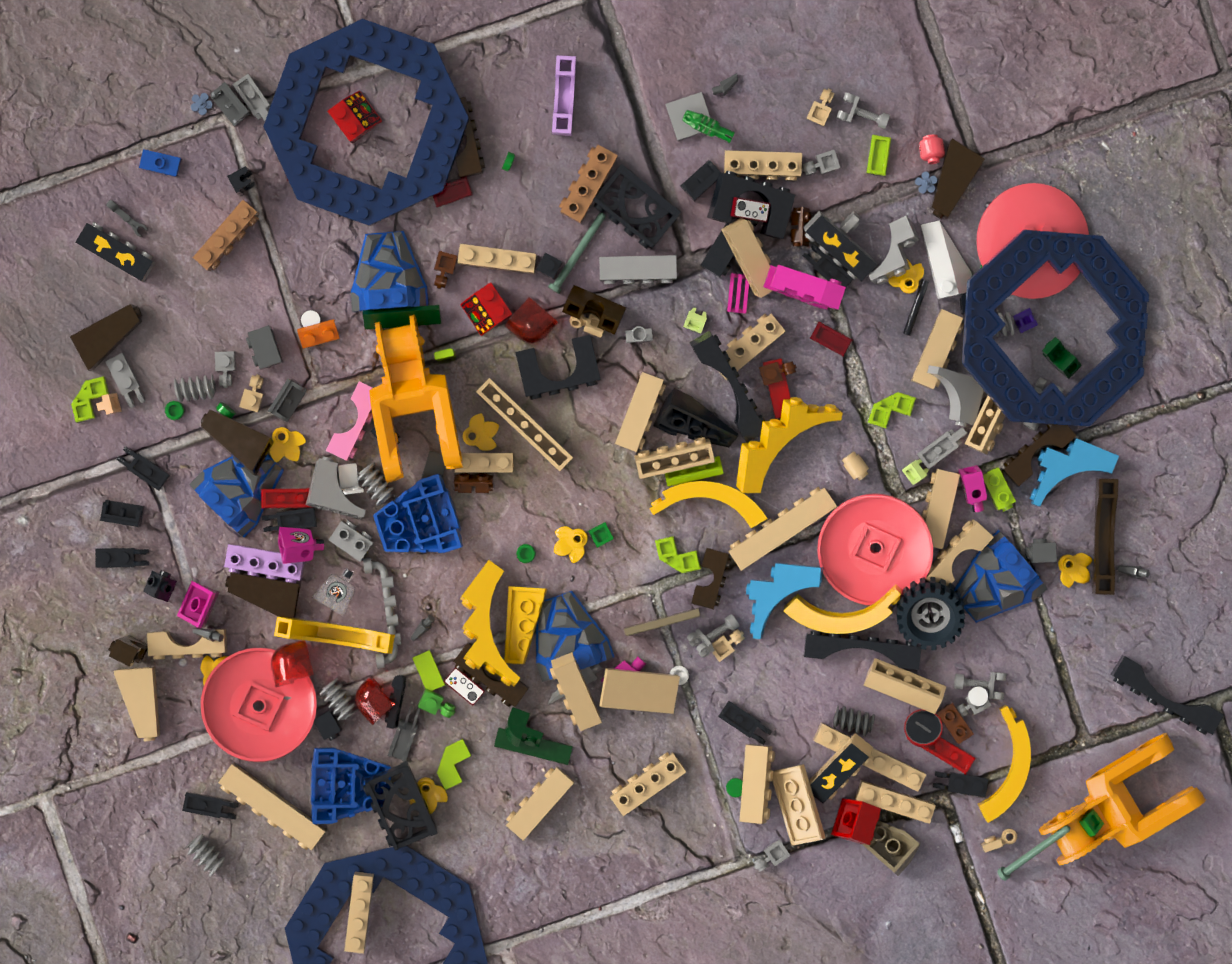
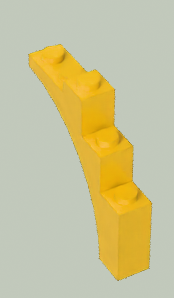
M798 397L783 399L781 420L770 419V421H762L760 442L749 441V443H742L736 487L742 493H761L763 481L770 464L778 452L790 440L815 425L842 420L843 413L832 404H826L825 406L807 405Z
M488 560L460 598L466 608L469 610L473 608L475 610L462 627L463 633L468 638L476 639L463 659L466 660V665L472 669L477 668L479 670L483 664L486 665L485 669L493 675L496 673L502 677L500 680L504 684L515 686L520 677L508 667L500 656L490 629L489 612L491 599L496 584L504 570Z

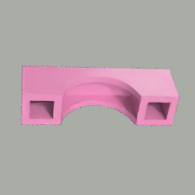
M360 381L358 382L351 397L358 410L357 422L348 432L334 433L326 449L327 452L346 461L349 458H354L358 449L355 446L358 440L362 441L366 433L363 429L366 423L370 424L373 418L369 393L372 387Z

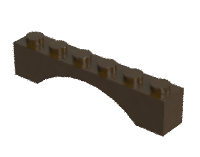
M1096 478L1092 594L1115 595L1114 534L1118 501V479Z

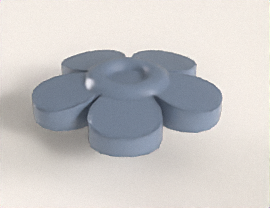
M202 93L200 97L197 94L192 96V101L194 102L191 105L192 111L196 112L199 110L200 115H205L207 113L206 108H212L213 103L207 101L209 99L208 94Z
M923 172L922 178H916L915 184L921 185L918 189L920 193H925L927 190L932 193L936 189L933 184L937 182L936 176L930 177L929 172Z

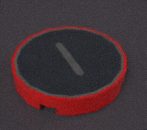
M920 709L907 717L904 732L907 739L913 745L918 747L932 746L940 740L942 722L936 713L933 714Z

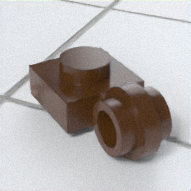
M439 251L434 270L441 272L440 275H436L434 286H437V289L446 287L448 277H444L445 273L453 275L457 255Z
M793 361L782 364V369H779L777 362L759 367L764 386L783 381L781 376L783 372L785 376L796 373V364L794 365Z

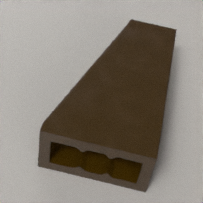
M953 138L948 144L930 207L933 210L932 214L941 220L943 217L945 219L949 217L985 158Z
M129 304L70 336L88 371L94 370L142 322L140 317L143 315L138 306L134 307L133 304Z
M210 409L201 419L202 429L252 475L256 476L273 445L272 439Z
M234 572L227 576L225 587H228L227 592L278 617L295 618L301 583H291Z

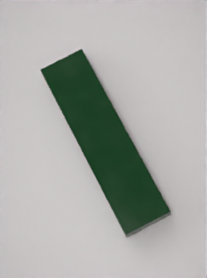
M429 305L363 310L365 330L375 329L376 322H381L382 328L410 325L409 316L415 315L418 326L441 324L440 306Z
M500 727L498 728L494 747L565 765L569 764L573 748L571 745L543 738L539 747L528 746L520 741L519 747H516L508 740L505 729Z

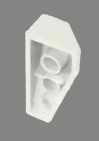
M940 220L922 224V234L938 300L966 293L967 281L972 277V273Z

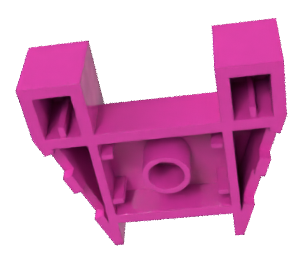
M770 265L763 286L766 289L798 299L803 303L823 310H827L828 307L834 310L839 309L846 287L841 286L842 282L830 279V281L781 265H777V267Z

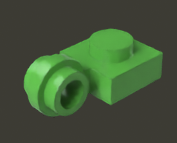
M425 689L418 703V708L436 715L438 709H441L440 713L448 718H451L456 712V707L448 702L442 704L443 696L428 689Z

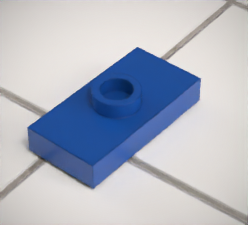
M143 149L139 168L177 177L181 158Z

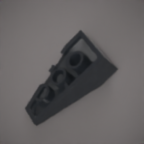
M676 388L665 399L653 425L671 435L676 436L677 433L688 435V439L693 440L694 437H705V439L710 440L711 444L728 448L738 437L737 432L692 396Z

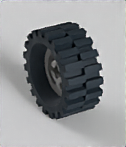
M925 577L920 578L919 584L913 581L910 583V589L907 586L903 589V595H900L901 598L897 603V625H899L900 633H904V639L906 641L911 639V645L915 647L918 643L921 644V649L926 650L927 646H931V650H937L936 645H941V648L947 647V641L951 644L955 642V635L957 637L960 636L961 628H964L965 624L964 601L959 590L954 591V585L951 583L946 586V580L940 578V581L936 582L935 577H930V581L927 582ZM928 602H931L934 621H930Z

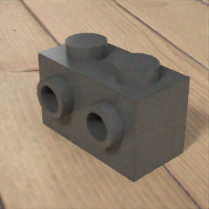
M270 325L248 332L249 337L246 338L249 349L253 348L255 355L252 356L255 367L259 366V369L262 370L283 363Z
M1045 538L1033 539V543H1028V547H1025V556L1032 563L1057 562L1056 542H1047Z

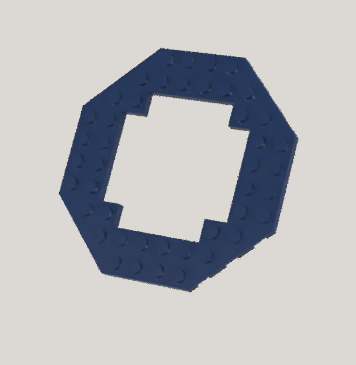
M360 19L289 54L263 127L297 200L371 226L444 191L469 117L435 44L374 22ZM350 56L420 80L415 99L432 105L407 177L388 171L382 189L313 165L312 162L318 146L300 140L326 68L344 74Z
M1022 230L967 281L962 364L1011 422L1091 426L1144 376L1143 357L1146 350L1145 329H1147L1148 313L1146 312L1149 293L1103 236ZM1046 261L1050 263L1058 274H1061L1074 263L1119 319L1106 331L1117 347L1065 396L1054 383H1050L1038 394L992 338L1006 325L994 310Z
M404 846L396 851L393 847L383 848L325 862L285 927L293 964H330L334 957L318 948L352 893L354 873L374 874L372 893L375 892L384 877L449 917L439 934L455 944L443 964H488L470 884L409 846Z

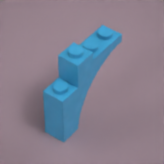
M1077 438L1068 443L1066 448L1067 455L1046 447L1045 450L1040 451L1037 458L1040 461L1038 465L1044 467L1045 470H1041L1037 478L1039 482L1037 489L1034 488L1030 495V499H1032L1031 504L1040 507L1048 492L1057 483L1078 472L1102 471L1112 474L1119 456Z
M775 563V567L772 566L771 578H774V581L752 579L750 583H747L746 595H749L750 600H756V603H753L752 614L755 615V620L751 622L750 634H753L754 639L763 638L765 625L770 614L785 597L800 589L821 587L823 567Z

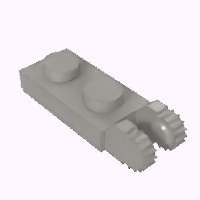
M121 353L105 361L129 407H135L134 401L129 395L134 390L138 400L141 403L145 402L140 385L125 355Z

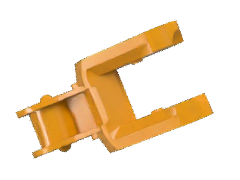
M415 315L409 316L410 325L383 330L381 322L375 323L378 342L376 352L381 356L385 376L382 377L383 384L370 389L369 393L380 457L387 483L404 478L393 418L434 410L436 431L439 435L446 469L463 468L446 376L430 374L429 367L425 368L422 348L425 340L419 334Z
M1167 733L1150 739L1095 772L1086 780L1089 795L1084 798L1085 802L1058 813L1052 820H1048L1047 823H1044L1039 828L1041 835L1048 833L1052 835L1066 825L1070 827V832L1056 841L1062 852L1056 859L1058 865L1068 864L1075 859L1085 856L1088 852L1101 845L1106 839L1110 841L1115 838L1124 848L1141 842L1195 810L1206 801L1202 792L1197 787L1193 788L1190 786L1142 815L1127 790L1123 780L1175 750ZM1094 809L1104 822V825L1095 836L1090 837L1079 821L1088 810Z

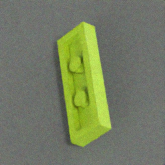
M720 456L714 457L715 462L664 473L667 487L724 474Z

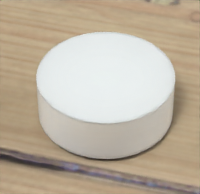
M310 310L302 315L301 323L303 327L321 323V318L317 312Z
M675 666L670 671V674L680 676L679 685L687 682L689 673L685 667Z
M974 687L968 693V700L974 706H982L988 700V693L982 687Z

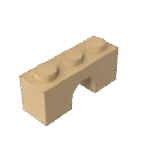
M461 453L463 468L455 469V472H514V453Z

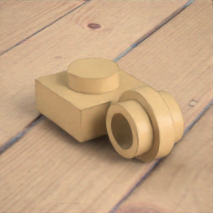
M831 89L823 90L820 96V100H823L822 104L814 101L806 119L825 126L832 108L825 105L826 103H831L835 94L831 92Z
M582 314L580 319L570 317L569 321L572 327L580 328L584 325V332L602 337L604 330L597 327L599 324L597 316L590 314L589 318H586Z
M252 375L249 384L252 387V391L244 389L239 407L259 412L264 395L257 392V388L261 389L264 381L261 375Z
M736 629L729 635L730 640H727L722 635L712 643L715 650L712 653L719 662L735 651L731 645L733 642L737 645L745 639L743 631Z
M1005 829L1000 838H995V836L987 837L984 839L985 842L981 843L982 849L986 853L1003 847L1005 844H1013L1017 840V833L1013 829ZM1009 833L1012 834L1010 840L1006 839V835Z

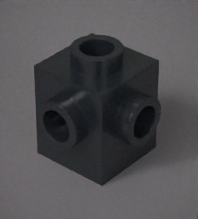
M163 570L160 573L152 571L143 592L168 602L177 581L170 578L171 574Z

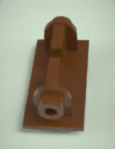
M793 208L791 212V225H798V229H791V243L795 247H809V242L811 241L805 236L804 226L812 219L810 208Z
M460 473L455 475L454 491H458V493H472V486H475L476 493H489V491H493V475L487 473H479L478 475Z
M953 703L945 705L943 709L937 712L958 744L974 735Z

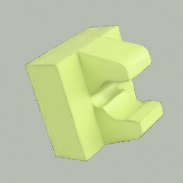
M693 308L689 311L683 327L701 334L707 320L706 312L703 311L702 315L695 313L696 308Z
M921 459L913 461L902 469L913 485L925 478L929 471L927 468L924 470L919 465L922 462Z

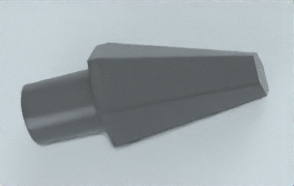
M737 73L721 81L719 86L713 87V95L723 93L725 96L737 83Z
M1118 566L1117 569L1121 573L1138 579L1140 577L1148 578L1150 575V571L1142 569L1141 566Z
M432 615L421 620L411 636L412 641H415L431 629V624L435 621Z
M193 629L194 634L212 642H222L224 636L215 629Z

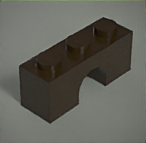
M573 285L562 312L577 319H580L584 313H592L599 319L598 328L615 335L627 307Z
M706 547L701 566L709 568L713 572L714 579L708 586L696 584L691 604L713 610L714 606L719 605L721 595H718L719 588L724 587L726 577L723 576L724 570L729 569L731 558H728V553Z

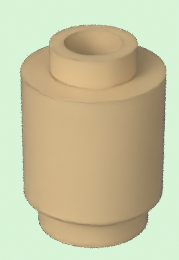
M853 451L842 459L843 466L854 480L858 478L860 481L868 475L867 470L869 467L859 454Z

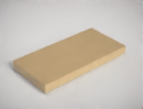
M606 668L599 706L674 714L680 676Z
M804 764L774 770L772 781L791 845L825 839V833Z

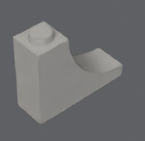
M929 365L927 373L938 378L947 390L950 400L949 419L956 421L955 425L967 427V424L974 425L984 392L983 388L972 376Z
M319 458L316 461L306 505L360 520L363 519L366 510L351 503L340 489L337 479L338 463L333 462L332 458Z

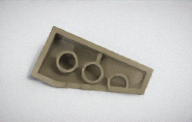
M878 821L876 824L874 837L870 845L862 844L897 876L909 865L920 846L906 831Z

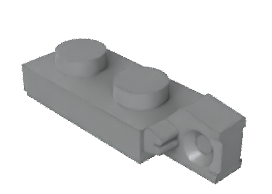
M247 74L232 85L254 117L258 120L262 118L265 121L270 104L249 74Z
M963 427L955 433L951 429L917 453L927 469H930L957 449L962 443L960 438L966 435L967 432Z

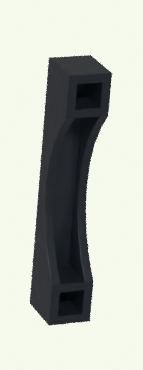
M708 331L689 342L702 364L719 371L729 381L736 401L734 423L746 443L760 436L762 421L765 420L761 414L757 415L755 411L757 406L752 398L748 399L746 395L748 390L745 384L739 383L737 379L739 374L736 368L730 367L728 362L731 359L727 352L721 351L719 346L722 343L716 334L713 336Z
M810 630V634L806 633L803 656L807 658L825 659L829 655L841 650L864 648L885 655L899 668L919 670L921 646L915 647L911 645V641H906V644H898V640L887 639V642H879V638L868 637L867 640H861L858 635H849L848 638L841 637V634L829 633V636L822 635L821 631Z
M1122 655L1110 674L1115 677L1113 679L1114 682L1121 686L1127 684L1131 687V692L1138 696L1141 693L1148 697L1146 700L1155 706L1158 703L1164 706L1163 711L1172 716L1176 713L1181 716L1180 721L1187 725L1193 723L1197 726L1196 730L1204 735L1207 732L1213 735L1224 714L1206 704L1184 705L1166 699L1149 683L1142 666Z

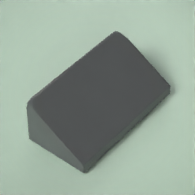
M429 451L421 479L440 474L443 477L446 466L444 465L442 454Z

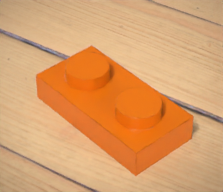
M334 319L297 329L303 349L340 339Z

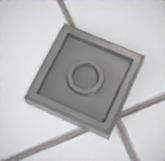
M702 92L665 104L677 141L701 133L682 121L686 110L702 113L710 117Z

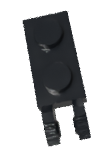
M814 244L811 246L812 250L821 257L818 262L814 261L807 253L802 255L827 281L835 279L842 282L841 286L847 287L853 280L842 267H839L829 255L823 253Z
M125 446L123 450L128 455L134 457V460L131 464L120 456L116 460L126 466L130 472L160 491L170 475L141 454H137Z
M315 508L277 512L273 515L262 516V520L265 521L277 518L278 526L263 528L264 532L279 531V527L300 529L317 527Z
M96 548L95 568L149 566V561L147 560L135 561V554H149V549Z
M403 675L393 677L392 687L394 688V693L391 692L390 712L387 711L385 716L387 728L394 729L398 726L406 687L405 682H407L406 677Z
M729 700L718 715L719 718L763 745L766 741L761 736L754 734V731L758 727L766 734L770 735L772 733L759 720Z
M935 771V776L949 778L948 785L937 782L933 783V788L986 798L988 778L955 772Z
M186 792L182 811L215 818L236 819L234 813L222 812L223 805L237 808L239 803L224 800L223 798Z

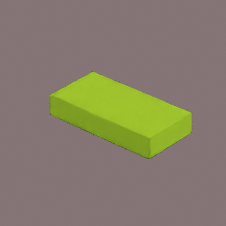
M872 135L867 174L886 176L891 143L890 137Z
M450 348L435 352L434 357L435 360L440 361L456 357L455 350Z
M430 650L412 657L425 689L433 691L445 685Z

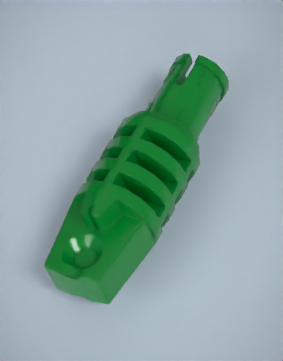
M686 110L682 121L695 130L710 137L716 136L728 143L731 142L735 133L720 126L718 121L691 110Z

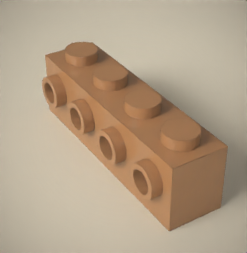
M597 145L596 148H591L587 155L590 158L586 165L583 163L578 171V174H580L577 182L573 180L568 189L571 191L568 198L564 197L559 205L562 208L560 213L580 224L618 158V155L600 145Z
M242 200L192 258L206 270H215L221 263L220 259L224 255L227 256L233 250V244L245 236L246 229L249 226L252 227L258 221L260 213L246 201Z

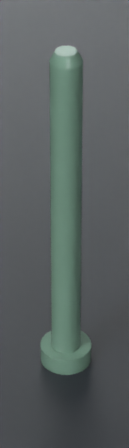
M604 213L598 214L555 282L549 284L548 288L557 294H560L561 285L605 219L606 215Z
M1068 825L1062 827L1006 868L1001 867L998 869L999 877L1004 881L1008 880L1012 872L1069 833L1070 827Z

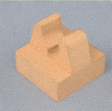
M117 393L103 395V402L96 404L98 411L105 410L106 415L122 412Z

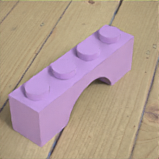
M557 55L553 135L572 136L576 56Z

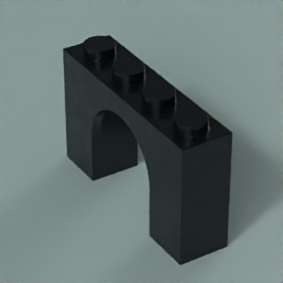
M726 171V173H719L707 218L722 223H730L734 197L739 198L743 193L753 191L760 195L764 202L770 203L767 222H763L760 234L783 239L795 194L790 193V189L784 187L775 189L772 188L773 184L762 181L759 184L755 182L754 178L748 176L739 178L737 173Z
M591 335L572 339L576 356V367L572 375L562 381H552L543 376L539 369L535 348L515 352L525 396L534 400L542 398L541 394L549 392V396L559 394L560 389L567 388L568 391L579 389L578 385L586 384L587 387L598 385L597 381L601 380Z

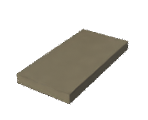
M699 608L624 627L625 635L630 636L700 617Z

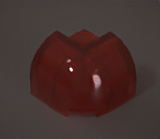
M528 297L507 321L505 327L521 341L534 344L544 340L557 326L558 321Z
M305 640L284 644L273 652L271 672L275 688L292 684L297 679L313 676Z
M370 676L357 689L355 702L359 711L373 726L395 704L383 692V687L373 676Z

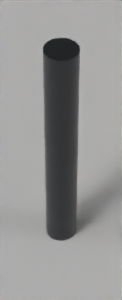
M922 279L903 332L905 335H911L929 284L927 280Z

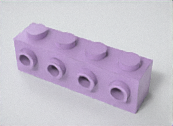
M228 544L224 567L229 568V572L240 573V570L248 571L247 575L259 576V573L267 574L266 578L278 580V577H284L286 582L296 583L297 580H302L305 562L283 564L279 552Z

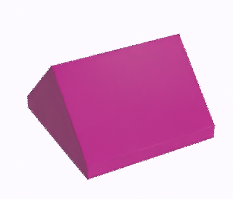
M191 581L177 616L197 628H204L219 592Z

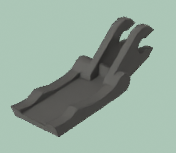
M412 705L409 707L406 719H400L387 755L401 759L404 762L408 757L418 728L416 722L421 711L418 708L413 723L408 722L413 709Z

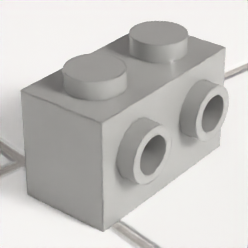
M349 520L346 522L341 521L329 538V541L361 562L374 544L371 540L373 537L365 531L362 533L357 531V526Z

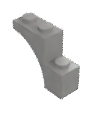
M907 216L889 223L892 237L890 250L882 264L868 274L874 284H884L889 281V278L902 276L906 273V270L910 269L902 248L912 247L916 241H919V237L912 220Z

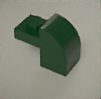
M1056 337L1049 341L1042 350V355L1068 379L1082 366L1078 359Z
M512 707L505 728L508 740L516 747H519L520 741L528 746L539 747L544 733L526 727L530 713Z

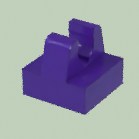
M1030 308L1013 316L1020 334L1038 325Z

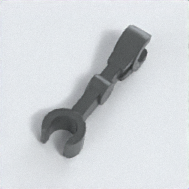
M109 200L106 206L127 222L137 236L143 237L138 233V228L140 227L148 231L145 225L134 221L114 201Z

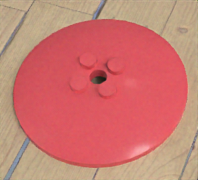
M1040 183L1017 185L999 194L984 211L977 231V252L983 267L1022 230L1089 235L1088 226L1078 205L1063 191ZM1046 261L1011 295L1027 299L1052 296L1067 288L1078 277L1080 271L1072 263L1065 271L1058 274L1050 263Z
M885 494L860 495L840 504L824 522L818 539V560L820 567H823V574L829 584L845 598L863 605L870 606L874 604L895 584L901 589V595H903V589L906 586L910 589L911 582L915 581L919 584L920 578L925 577L926 579L933 560L932 536L923 517L908 503ZM873 543H878L881 546V550L874 552L870 546Z
M268 648L245 649L225 658L210 673L201 695L202 720L211 739L227 754L249 762L272 761L294 751L308 736L316 716V693L307 672L290 656ZM288 696L291 697V699L286 700L284 699V697ZM262 702L264 709L262 711L254 710V703Z

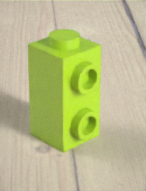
M999 467L984 473L985 488L996 509H1002L1003 512L1013 507L1012 503L1016 502Z

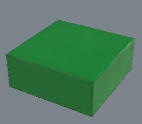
M606 522L588 531L597 548L614 539Z
M1094 809L1088 810L1079 821L1090 837L1095 836L1104 825V822Z

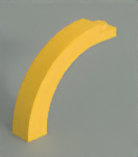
M707 481L687 482L673 486L662 492L666 499L662 501L660 497L652 502L651 505L653 507L649 508L652 514L655 515L680 500L706 497L719 500L734 508L745 519L750 528L768 519L758 505L742 492L727 485Z
M895 584L874 604L858 611L845 613L820 609L807 602L799 594H796L784 606L783 611L798 623L817 631L835 634L858 632L878 624L891 615L893 607L890 604L895 605L900 600L901 589Z
M277 617L274 636L287 639L338 644L392 654L395 638L394 634L376 630Z
M1007 705L1000 707L999 710L1012 738V763L1009 773L999 789L989 798L978 803L987 823L999 817L1017 799L1027 780L1030 768L1031 747L1027 728L1022 719L1014 720L1017 716L1013 708H1008Z

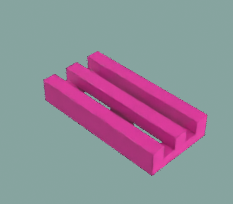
M731 273L727 312L746 314L749 283L745 275ZM734 278H738L736 304L734 309L731 308ZM742 279H745L743 309H739Z

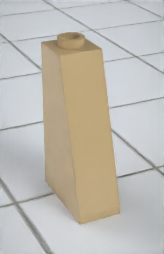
M155 667L114 670V676L138 738H143L144 741H154L155 737L160 736Z

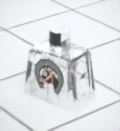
M346 567L340 577L332 573L312 598L338 614L345 616L356 590V586L350 583L355 573Z

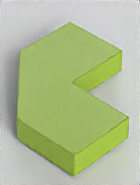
M105 376L87 380L82 385L78 395L71 403L76 423L95 418L91 399L109 394Z
M897 392L873 404L867 423L886 429L891 412L895 411L910 416L916 398Z
M674 536L655 540L659 559L681 573L701 569L697 550L678 555Z
M464 739L447 746L444 750L437 774L445 790L463 782L455 764L471 756Z

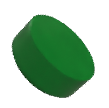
M508 151L502 170L507 172L510 170L515 158L514 153Z
M171 401L165 407V414L171 420H179L185 413L183 404L178 401Z
M220 402L216 407L220 414L230 419L236 414L233 409L223 402Z
M523 544L517 549L516 555L520 562L530 563L534 560L536 552L533 546Z
M739 778L730 779L726 784L727 793L735 798L742 796L743 781Z

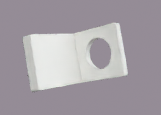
M357 464L338 465V481L341 491L345 495L364 492V489L358 485Z

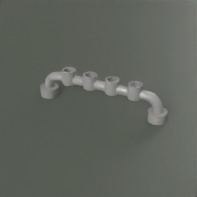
M371 558L363 559L365 574L373 573L372 569L380 571L388 633L395 635L392 654L384 657L383 653L375 654L377 669L385 668V664L392 662L398 654L397 645H401L400 633L396 634L395 626H399L398 615H393V607H396L395 595L391 596L390 588H394L393 577L388 576L387 568L382 563L371 561Z

